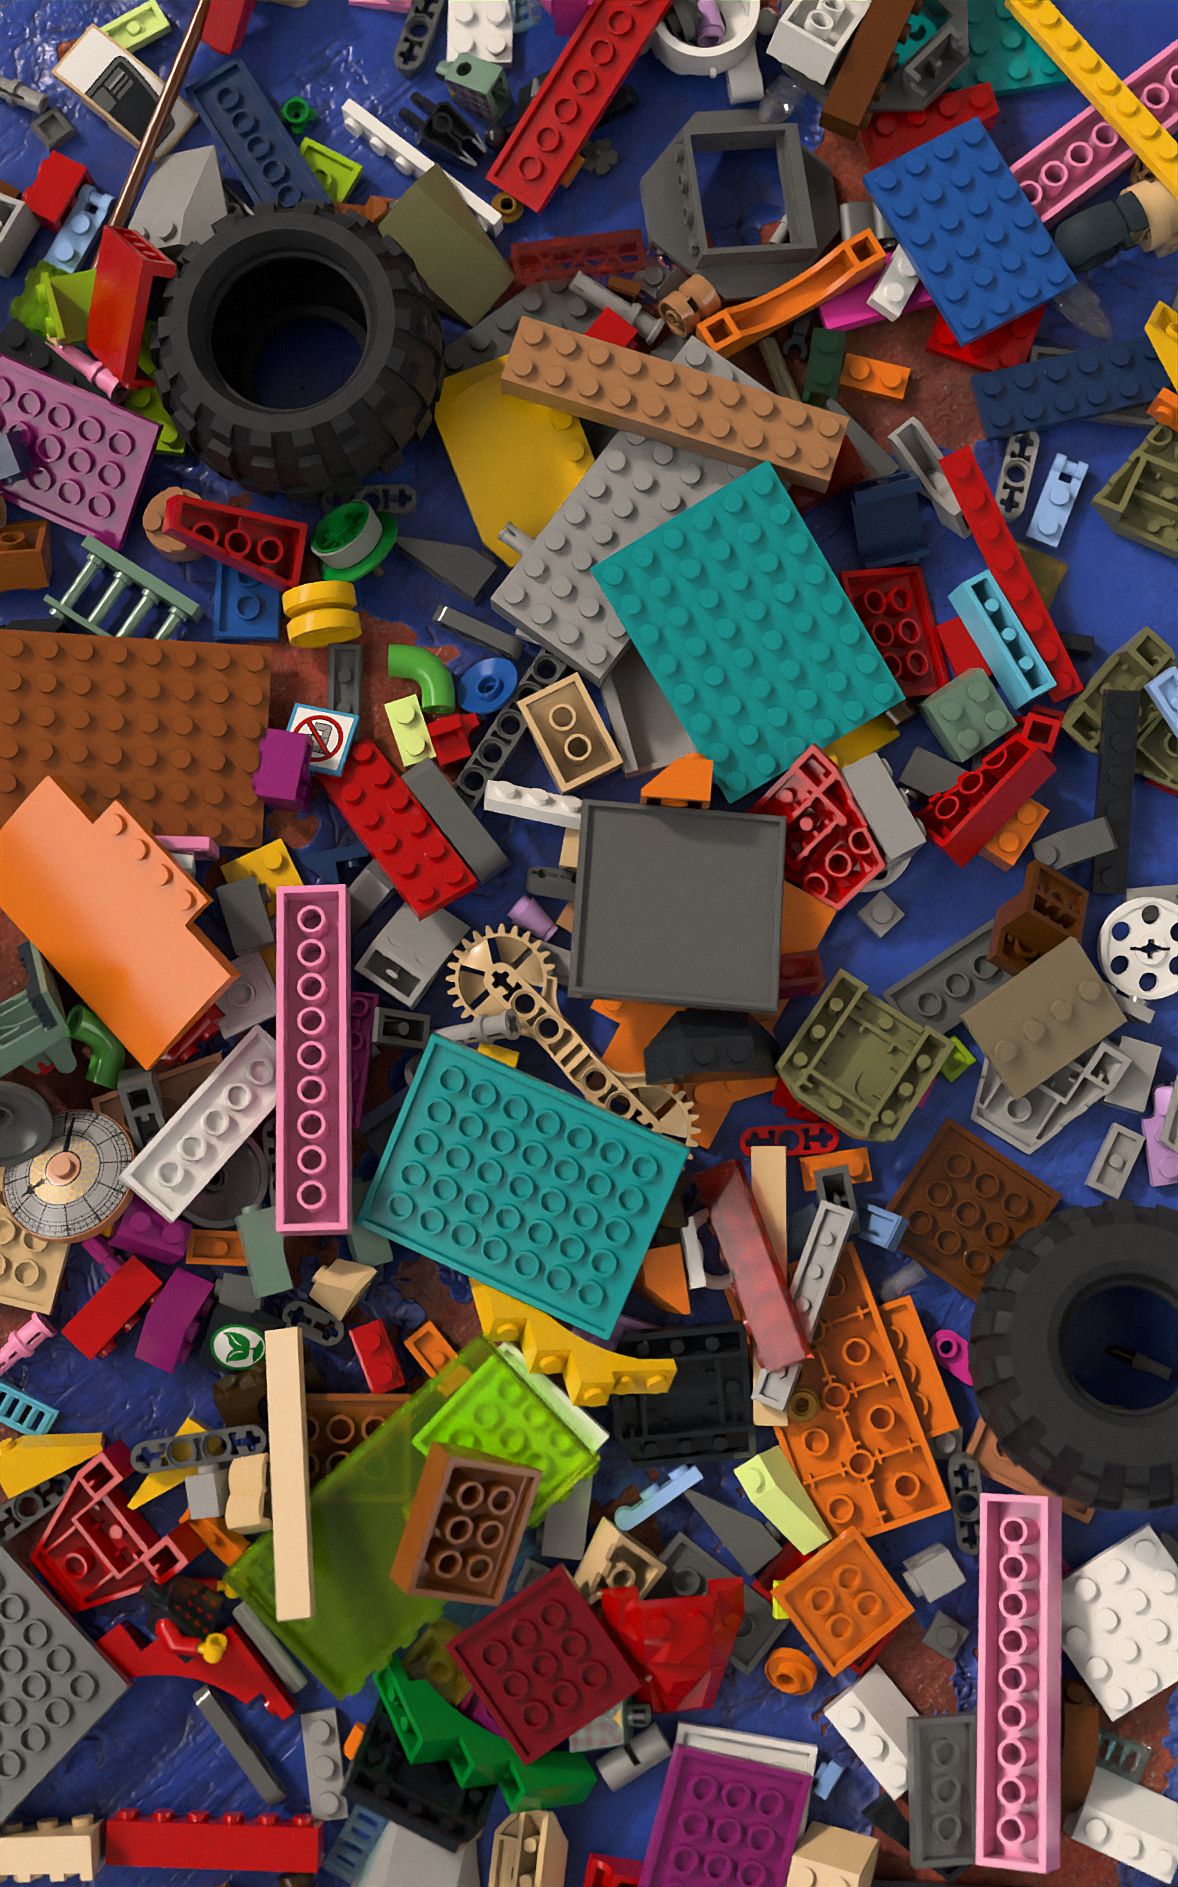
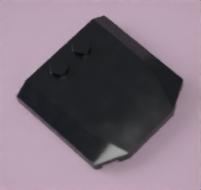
M745 1319L622 1332L614 1351L615 1353L637 1359H674L677 1367V1372L667 1393L611 1394L615 1438L620 1446H623L635 1469L753 1458L757 1455L752 1416Z
M379 1696L367 1720L340 1788L339 1795L456 1854L481 1835L485 1828L498 1784L461 1789L448 1760L411 1765L382 1698Z

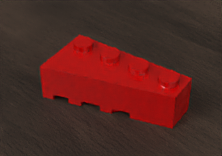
M989 81L940 95L922 112H880L873 114L867 131L861 130L860 134L871 169L873 171L977 116L986 131L989 132L994 128L999 108Z
M180 494L167 499L162 528L163 534L282 593L299 586L308 524Z
M1019 732L983 758V765L971 772L966 771L956 778L959 783L943 795L937 792L928 799L930 802L928 806L918 813L915 810L911 812L914 818H919L923 823L927 833L924 836L926 840L961 869L1057 770L1043 751Z

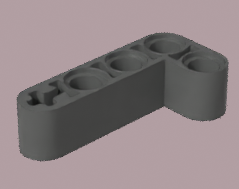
M428 756L401 776L407 788L455 848L481 886L509 866L502 850Z

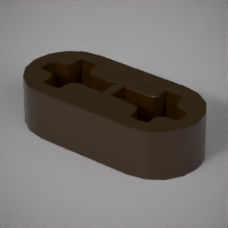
M911 699L903 700L886 711L880 719L889 732L898 731L916 719L921 712Z

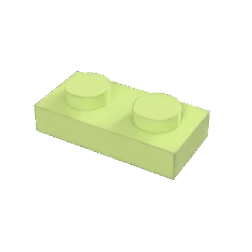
M155 0L142 4L100 28L130 53L172 31L170 24Z
M416 694L384 704L405 769L414 767L427 756L432 761L436 760L437 757Z

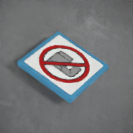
M295 703L286 731L308 734L314 741L309 771L341 777L360 717L358 715Z

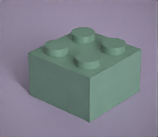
M969 668L916 705L950 761L964 762L1017 725L983 668Z

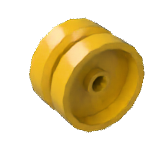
M336 580L308 583L294 587L282 595L284 613L286 617L292 619L286 625L291 646L297 648L328 647L329 643L349 642L362 634L359 614L351 611L357 605L355 588L352 583Z

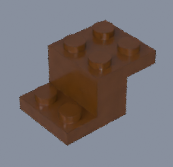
M1037 859L1027 865L1023 891L997 908L987 961L1015 977L1070 936L1076 938L1079 944H1081L1089 892Z

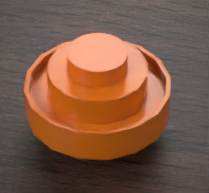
M778 1648L773 1650L765 1664V1674L772 1685L782 1692L791 1695L809 1693L817 1679L818 1672L815 1664L807 1655L797 1649Z

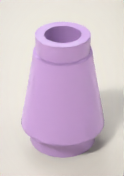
M696 0L702 17L698 19V27L695 28L696 37L694 39L697 40L698 46L702 48L716 47L722 43L723 36L725 35V28L716 0Z
M525 894L507 914L513 920L512 924L518 925V927L525 931L530 930L532 935L542 939L544 942H547L558 929V926L554 924L533 897L529 899Z

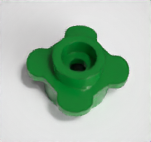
M296 96L285 103L284 108L278 112V118L282 123H286L291 127L293 134L300 135L304 133V128L310 122H314L317 119V113L315 109L309 108L308 104L301 97ZM299 113L300 117L295 118V114Z

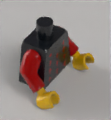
M231 1570L227 1573L224 1581H219L218 1577L195 1578L175 1574L162 1586L152 1578L147 1579L138 1592V1597L151 1605L145 1622L147 1629L161 1641L167 1652L176 1654L186 1664L194 1657H198L200 1653L204 1654L203 1656L206 1661L210 1663L218 1662L227 1645V1638L224 1635L212 1634L223 1600V1596L219 1594V1591H224L225 1595L229 1598H238L243 1592L244 1572Z

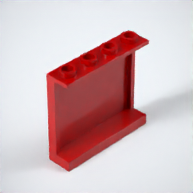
M104 225L84 344L103 363V366L107 367L112 375L122 383L123 387L133 390H142V386L154 387L155 382L137 365L153 276L173 279L176 264L137 230Z

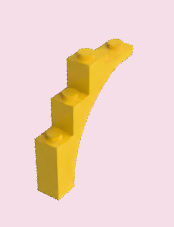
M472 1277L468 1278L486 1342L519 1341L528 1373H562L572 1406H606L610 1394H659L668 1392L677 1372L674 1359H637L603 1349L573 1334L544 1311Z

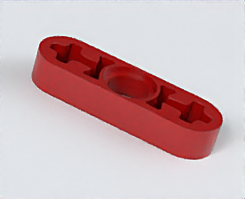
M825 1122L752 1127L744 1131L740 1136L739 1147L745 1156L751 1158V1147H746L745 1140L751 1139L752 1133H757L758 1139H769L768 1131H774L773 1145L780 1146L779 1137L781 1133L793 1131L798 1136L799 1142L794 1150H787V1156L825 1154L836 1148L839 1142V1134L833 1125ZM820 1128L825 1129L826 1134H831L832 1141L826 1142V1148H821L820 1142H809L810 1150H803L805 1137L802 1129H808L807 1136L819 1134Z

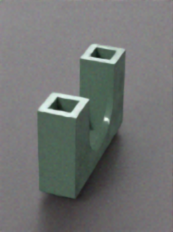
M360 1176L352 1178V1234L345 1235L353 1262L373 1267L391 1262L394 1259L388 1238L356 1224L372 1180L363 1182ZM262 1203L242 1208L243 1215L237 1216L235 1223L255 1299L293 1289L283 1250L284 1236L276 1232V1206L263 1209Z

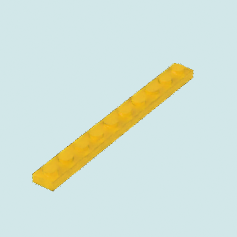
M1005 0L1004 6L1178 201V143L1049 0Z

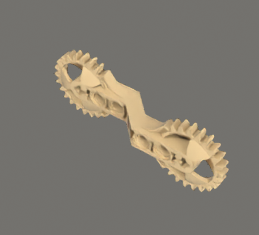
M501 923L496 933H494L490 924L486 925L485 936H482L479 931L474 930L473 937L475 941L473 943L466 938L461 940L466 950L455 949L453 951L455 956L459 958V961L448 963L447 966L456 970V972L447 976L446 980L455 982V987L448 990L447 993L450 995L458 994L459 997L454 1002L453 1007L463 1005L466 1008L461 1015L462 1019L472 1014L474 1021L483 1014L495 1016L502 1014L505 1009H513L520 1020V1035L536 1040L550 1054L571 1082L584 1094L587 1101L626 1119H630L635 1110L639 1109L641 1112L637 1113V1119L643 1125L650 1122L652 1124L651 1130L660 1134L666 1133L686 1138L685 1142L673 1140L686 1146L698 1147L699 1141L692 1138L691 1134L700 1133L701 1128L691 1125V1122L697 1120L699 1114L696 1112L688 1113V1110L694 1105V1101L687 1100L683 1102L681 1100L686 1092L684 1088L673 1092L674 1084H666L665 1086L646 1085L644 1071L630 1073L610 1067L562 1014L557 1001L558 977L549 975L547 972L556 965L555 963H545L544 959L551 952L550 950L539 952L538 947L542 942L541 939L531 943L529 941L530 930L521 937L518 935V925H515L511 932L507 933L504 923ZM495 937L501 961L494 964L488 939ZM528 947L532 949L533 953L518 968L512 964ZM464 965L473 969L484 971L485 974L483 976L476 973L461 970V966ZM495 971L500 974L504 971L508 972L507 982L513 988L517 982L522 986L514 992L510 999L505 996L510 991L505 984L495 985L494 981L497 978L494 974ZM535 986L543 987L542 993ZM487 989L490 995L474 1010L470 1004ZM521 994L532 996L535 1001L534 1009L529 1012L521 1011L516 1004L517 997ZM550 1018L557 1022L559 1026L557 1034L547 1036L542 1033L540 1023L544 1019ZM593 1071L603 1073L606 1077L604 1086L601 1088L589 1086L586 1079L589 1073ZM633 1088H638L640 1097L632 1090ZM616 1096L626 1097L630 1102L629 1109L622 1113L614 1111L610 1104L612 1099ZM673 1097L677 1103L660 1120L655 1112ZM691 1152L689 1153L687 1159H693V1154Z

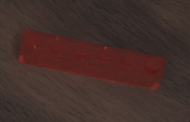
M731 1159L695 1174L701 1191L700 1202L706 1204L710 1215L707 1217L708 1227L712 1235L718 1237L722 1248L719 1250L720 1260L725 1269L730 1270L734 1281L730 1284L732 1293L737 1302L742 1303L746 1314L742 1317L744 1326L749 1335H754L758 1346L755 1349V1356L762 1369L766 1368L767 1373H778L814 1359L742 1162Z

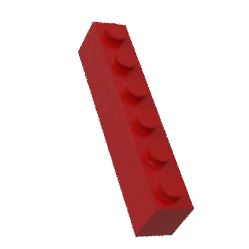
M121 1808L118 1810V1813H115L107 1820L105 1865L318 1873L324 1863L325 1820H315V1815L296 1814L294 1819L280 1818V1814L273 1812L260 1813L257 1818L245 1817V1813L240 1811L225 1812L223 1816H210V1812L207 1810L189 1811L188 1815H175V1810L157 1809L153 1811V1814L140 1813L139 1808Z

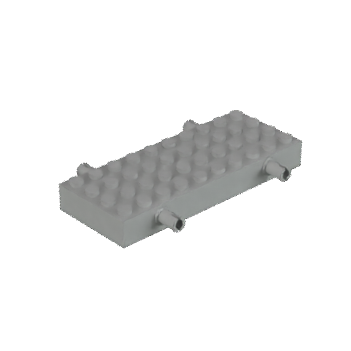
M693 335L672 361L679 365L772 393ZM619 430L538 537L532 539L510 521L505 525L507 529L501 530L497 539L511 547L521 557L491 596V609L590 682L600 687L633 642L589 568L750 470ZM780 480L786 492H788L792 483Z

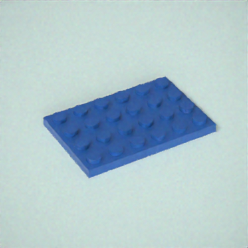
M978 116L863 175V185L961 348L1077 286V279L1060 254L1057 246Z

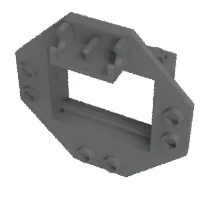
M781 0V17L793 0ZM967 0L924 1L921 10L940 29L885 82L887 84L880 102L873 101L869 111L874 112L873 114L880 112H922L968 67L970 60ZM782 63V69L824 106L841 67L837 65L826 83L822 85L815 80L809 79L805 74L791 66Z
M759 109L695 112L644 174L639 183L649 251H657L658 257L668 256L691 276L699 274L714 287L719 298L723 301L756 299L799 276L813 265L841 229L831 167L800 143L797 123L777 124ZM775 148L791 243L708 248L693 152Z

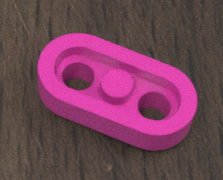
M941 1329L932 1333L928 1342L936 1363L961 1382L973 1386L971 1374L968 1372V1342L951 1330ZM947 1340L951 1343L952 1349L949 1353L943 1354L940 1350V1345L943 1341Z

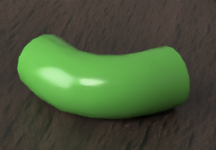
M389 644V678H409L416 681L422 691L423 712L437 715L453 713L455 711L456 696L452 675L443 661L425 648L406 644Z
M80 1004L76 1005L69 1012L66 1019L68 1026L67 1036L87 1044L90 1049L91 1060L84 1079L117 1090L119 1072L124 1069L126 1057L124 1045L91 1008Z

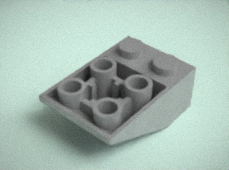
M405 902L374 939L354 969L358 974L413 1011L471 927L443 908L419 921Z

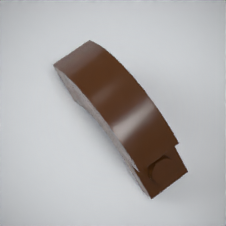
M1061 1678L1060 1811L1076 1813L1088 1795L1095 1772L1099 1744L1098 1708L1092 1707L1090 1688L1085 1681Z

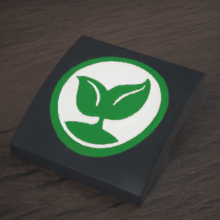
M219 1302L212 1315L196 1363L230 1375L246 1371L254 1364L266 1361L265 1331L284 1329L287 1326V1322L258 1309L250 1316Z

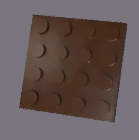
M946 1117L884 1210L910 1221L897 1249L977 1303L981 1288L993 1265L998 1263L1009 1249L1010 1244L1027 1229L1037 1227L1046 1221L1062 1195L951 1118Z

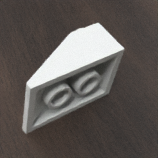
M793 0L780 18L766 53L775 57L779 62L787 64L805 74L809 79L824 85L859 29L872 0Z

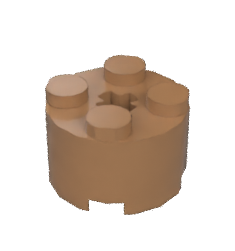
M168 487L165 491L155 496L145 510L142 518L146 535L161 557L172 563L191 560L198 561L205 554L163 534L162 528L167 499L176 494L197 499L201 498L187 489Z

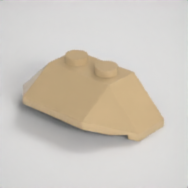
M541 1809L511 1814L495 1830L488 1887H564L569 1843L553 1811Z

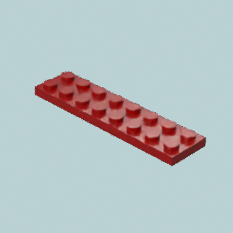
M594 0L485 178L541 215L674 0Z

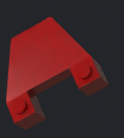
M122 1439L101 1451L77 1472L30 1558L73 1614L139 1592L143 1583L149 1578H152L159 1584H163L207 1548L186 1521L161 1540L138 1509L132 1510L127 1506L131 1500L119 1485L136 1470L130 1461L131 1451Z

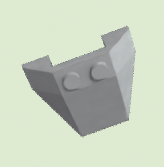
M210 145L159 158L128 229L137 230L164 255L183 252L191 241H197L202 245L214 235L211 224L228 215L226 206L229 205L228 198L222 188L221 182L224 181L217 147Z
M1104 1037L1022 1098L1015 1100L1011 1097L985 1057L970 1119L1030 1155L1061 1131L1074 1118L1088 1110L1097 1100L1111 1092L1133 1059L1110 1039Z
M389 1821L350 1887H481L476 1840L456 1854H453Z

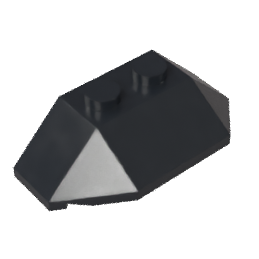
M715 1009L676 1011L643 1050L646 1085L781 1077L775 1068L780 1060L779 1042L749 1012Z

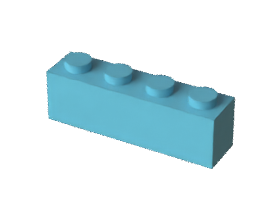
M989 569L961 583L947 596L1015 711L1041 697L1057 685Z

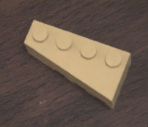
M603 1516L573 1579L603 1622L601 1589L637 1586L639 1599L643 1601L668 1567L648 1547L624 1530L619 1529L617 1525Z
M92 1814L74 1816L70 1822H58L56 1817L37 1820L35 1825L24 1826L23 1821L20 1820L8 1821L0 1828V1882L7 1880V1875H14V1880L17 1882H31L41 1878L43 1874H49L51 1881H65L67 1877L80 1873L81 1881H92L105 1865L104 1819H94Z

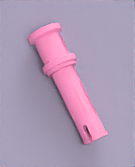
M48 336L46 338L54 344L51 345L49 342H45L50 348L84 375L94 386L107 394L108 398L114 403H122L129 396L132 389L123 387L122 383L112 375L107 367L103 366L101 361L95 360L75 344L58 347L55 337L49 338Z
M34 1312L32 1319L19 1331L13 1330L9 1334V1342L0 1349V1376L22 1357H31L34 1354V1349L47 1337L53 1338L57 1334L52 1323L42 1313Z

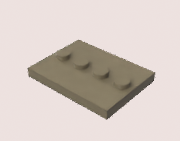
M1072 936L959 1016L1009 1094L1015 1100L1022 1098L1128 1021L1081 945Z

